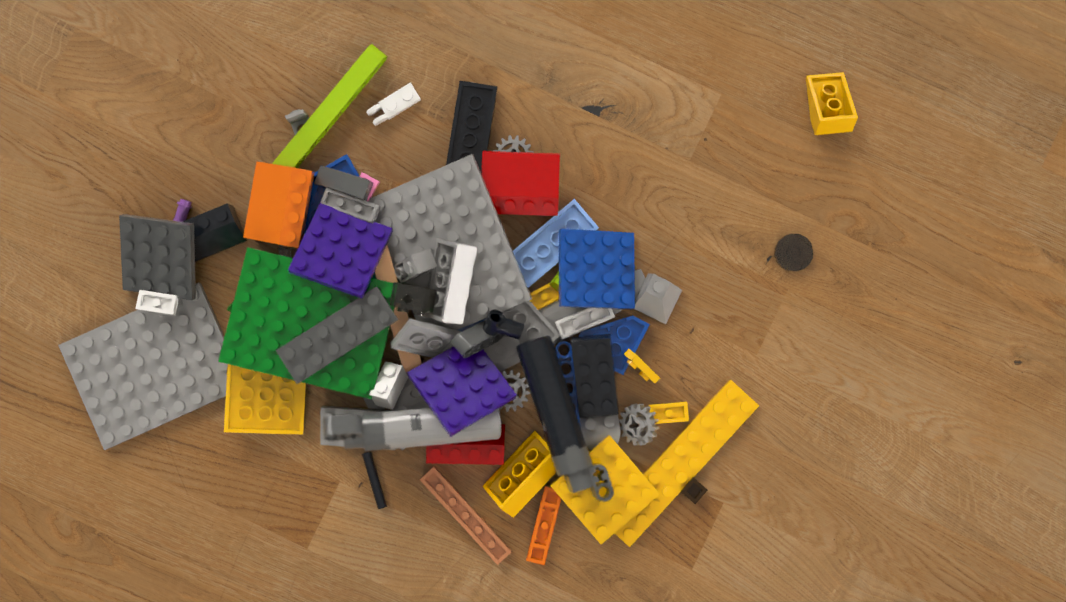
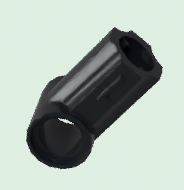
M499 310L489 311L483 325V330L488 335L494 336L500 333L518 340L524 329V324L505 318L504 314Z

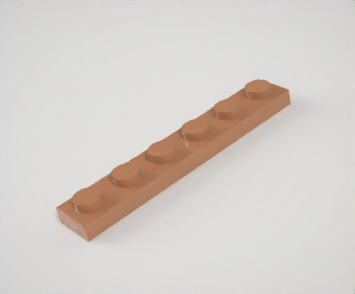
M435 466L419 479L497 565L512 552Z

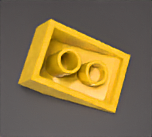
M844 72L806 76L810 120L814 134L852 132L858 116Z

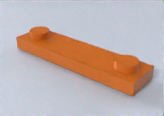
M548 485L544 486L526 561L544 566L561 503L560 496Z

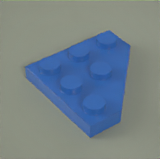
M632 315L581 331L578 337L611 334L614 368L616 372L624 375L629 365L627 363L629 359L624 353L628 349L634 353L636 352L650 324Z

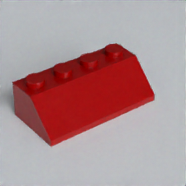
M501 424V436L496 440L426 446V463L504 465L505 424Z

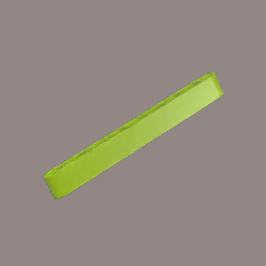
M373 44L369 45L272 164L298 168L381 68L387 56Z

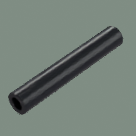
M371 451L362 454L376 505L378 509L387 507L376 466Z

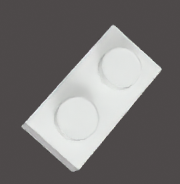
M139 290L135 309L175 316L179 298L176 295Z

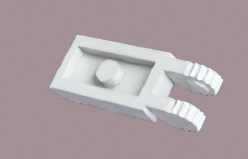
M410 82L378 102L379 104L368 109L366 113L368 116H371L383 109L385 114L373 120V124L376 126L387 119L390 120L419 102L421 98Z

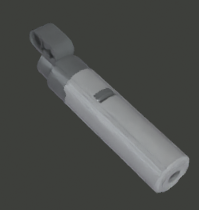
M430 408L365 413L362 416L359 414L328 416L323 419V429L326 441L344 440L345 449L365 448L366 452L496 440L501 436L500 410L497 409L451 437Z

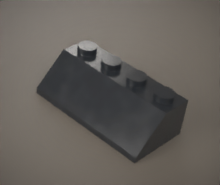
M228 203L183 221L194 224L195 262L248 241L247 238H243L244 231L234 206Z

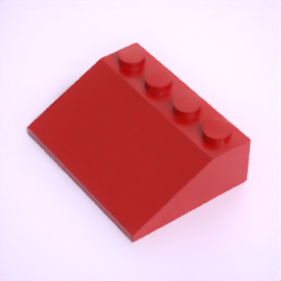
M482 151V177L497 214L558 216L560 153Z

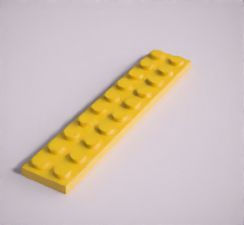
M729 380L643 473L660 495L615 533L629 547L674 500L690 479L695 477L759 407L732 380Z

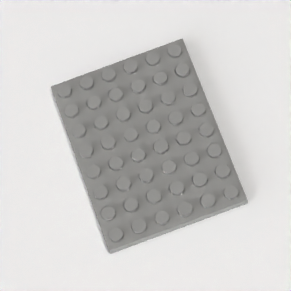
M473 154L369 199L368 202L381 206L376 223L393 229L387 243L393 265L410 255L430 249L432 255H434L437 238L477 247V256L474 261L473 277L470 282L463 324L445 323L422 315L430 271L401 283L416 320L458 330L485 319L491 310L502 312L532 299Z
M199 282L196 283V299H179L175 316L136 310L58 345L104 450L110 449L226 396L228 364L218 362L225 336L202 284Z

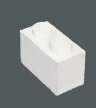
M385 361L378 375L374 390H371L369 394L372 396L375 405L393 410L408 379L403 366Z

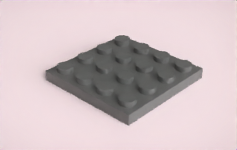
M128 214L120 215L123 290L133 292L144 290L176 295L179 299H196L194 224Z

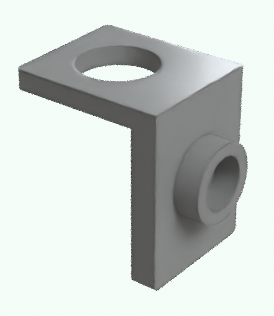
M298 109L290 112L285 118L291 124L296 135L298 127L305 124L309 116L303 109Z

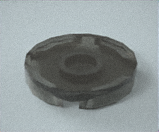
M789 234L783 236L777 242L774 256L781 268L796 272L805 269L811 263L813 247L807 237L801 234Z

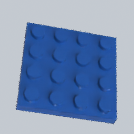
M560 229L559 307L635 309L634 233Z

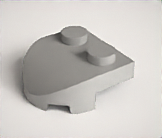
M618 414L580 418L581 430L588 449L592 450L608 435L618 444L620 439Z

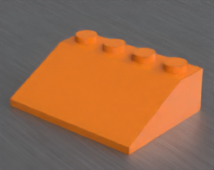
M256 161L243 238L299 248L304 236L315 172Z

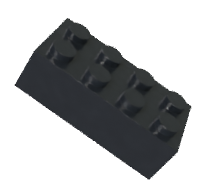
M611 334L572 337L571 347L579 418L617 415L619 406Z

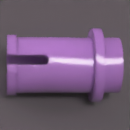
M180 199L177 202L179 205L173 221H185L189 209L192 208V202Z

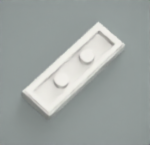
M586 308L555 321V325L563 340L610 320L615 315L612 309Z

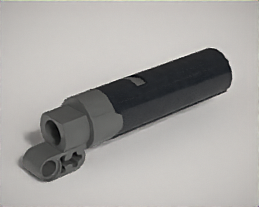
M542 336L517 345L516 350L539 420L542 424L543 433L557 476L564 475L569 492L575 493L590 488L595 499L604 502L609 501L613 497L614 492L608 472L603 465L592 464L551 336ZM596 470L600 471V473H598L597 476H593V473H595ZM604 486L606 488V495L600 497L599 489Z

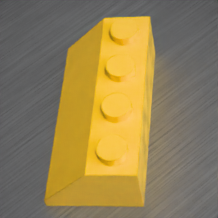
M534 431L507 459L504 465L482 486L500 509L513 518L556 473L546 440Z

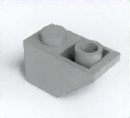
M430 249L410 255L394 265L395 275L400 280V283L409 281L438 267Z

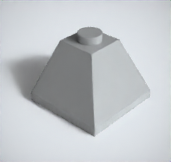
M648 273L636 297L635 310L666 324L682 289L655 274Z

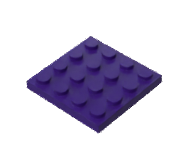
M320 203L288 268V272L363 299L393 229L376 222L372 224L355 218L352 215Z
M452 347L407 373L409 379L450 437L514 400L517 396L484 350L464 358L455 347Z

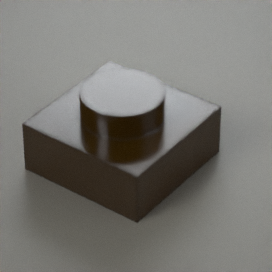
M694 477L681 490L694 504L708 491Z

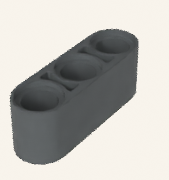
M483 321L458 333L452 339L451 344L464 358H467L495 344L504 335L500 333L494 336L486 334L483 330L485 322Z

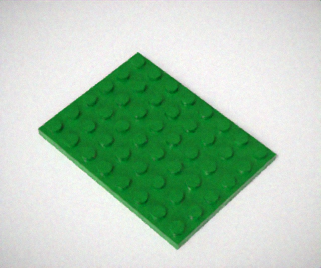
M247 247L218 362L294 380L276 350L359 297L289 273L288 268L293 258ZM372 278L365 294L378 287L394 312L401 285ZM390 326L302 382L372 399V396L369 394L371 390H374Z

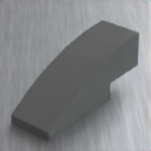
M320 166L314 182L316 185L327 187L367 201L373 185L370 180L324 166Z

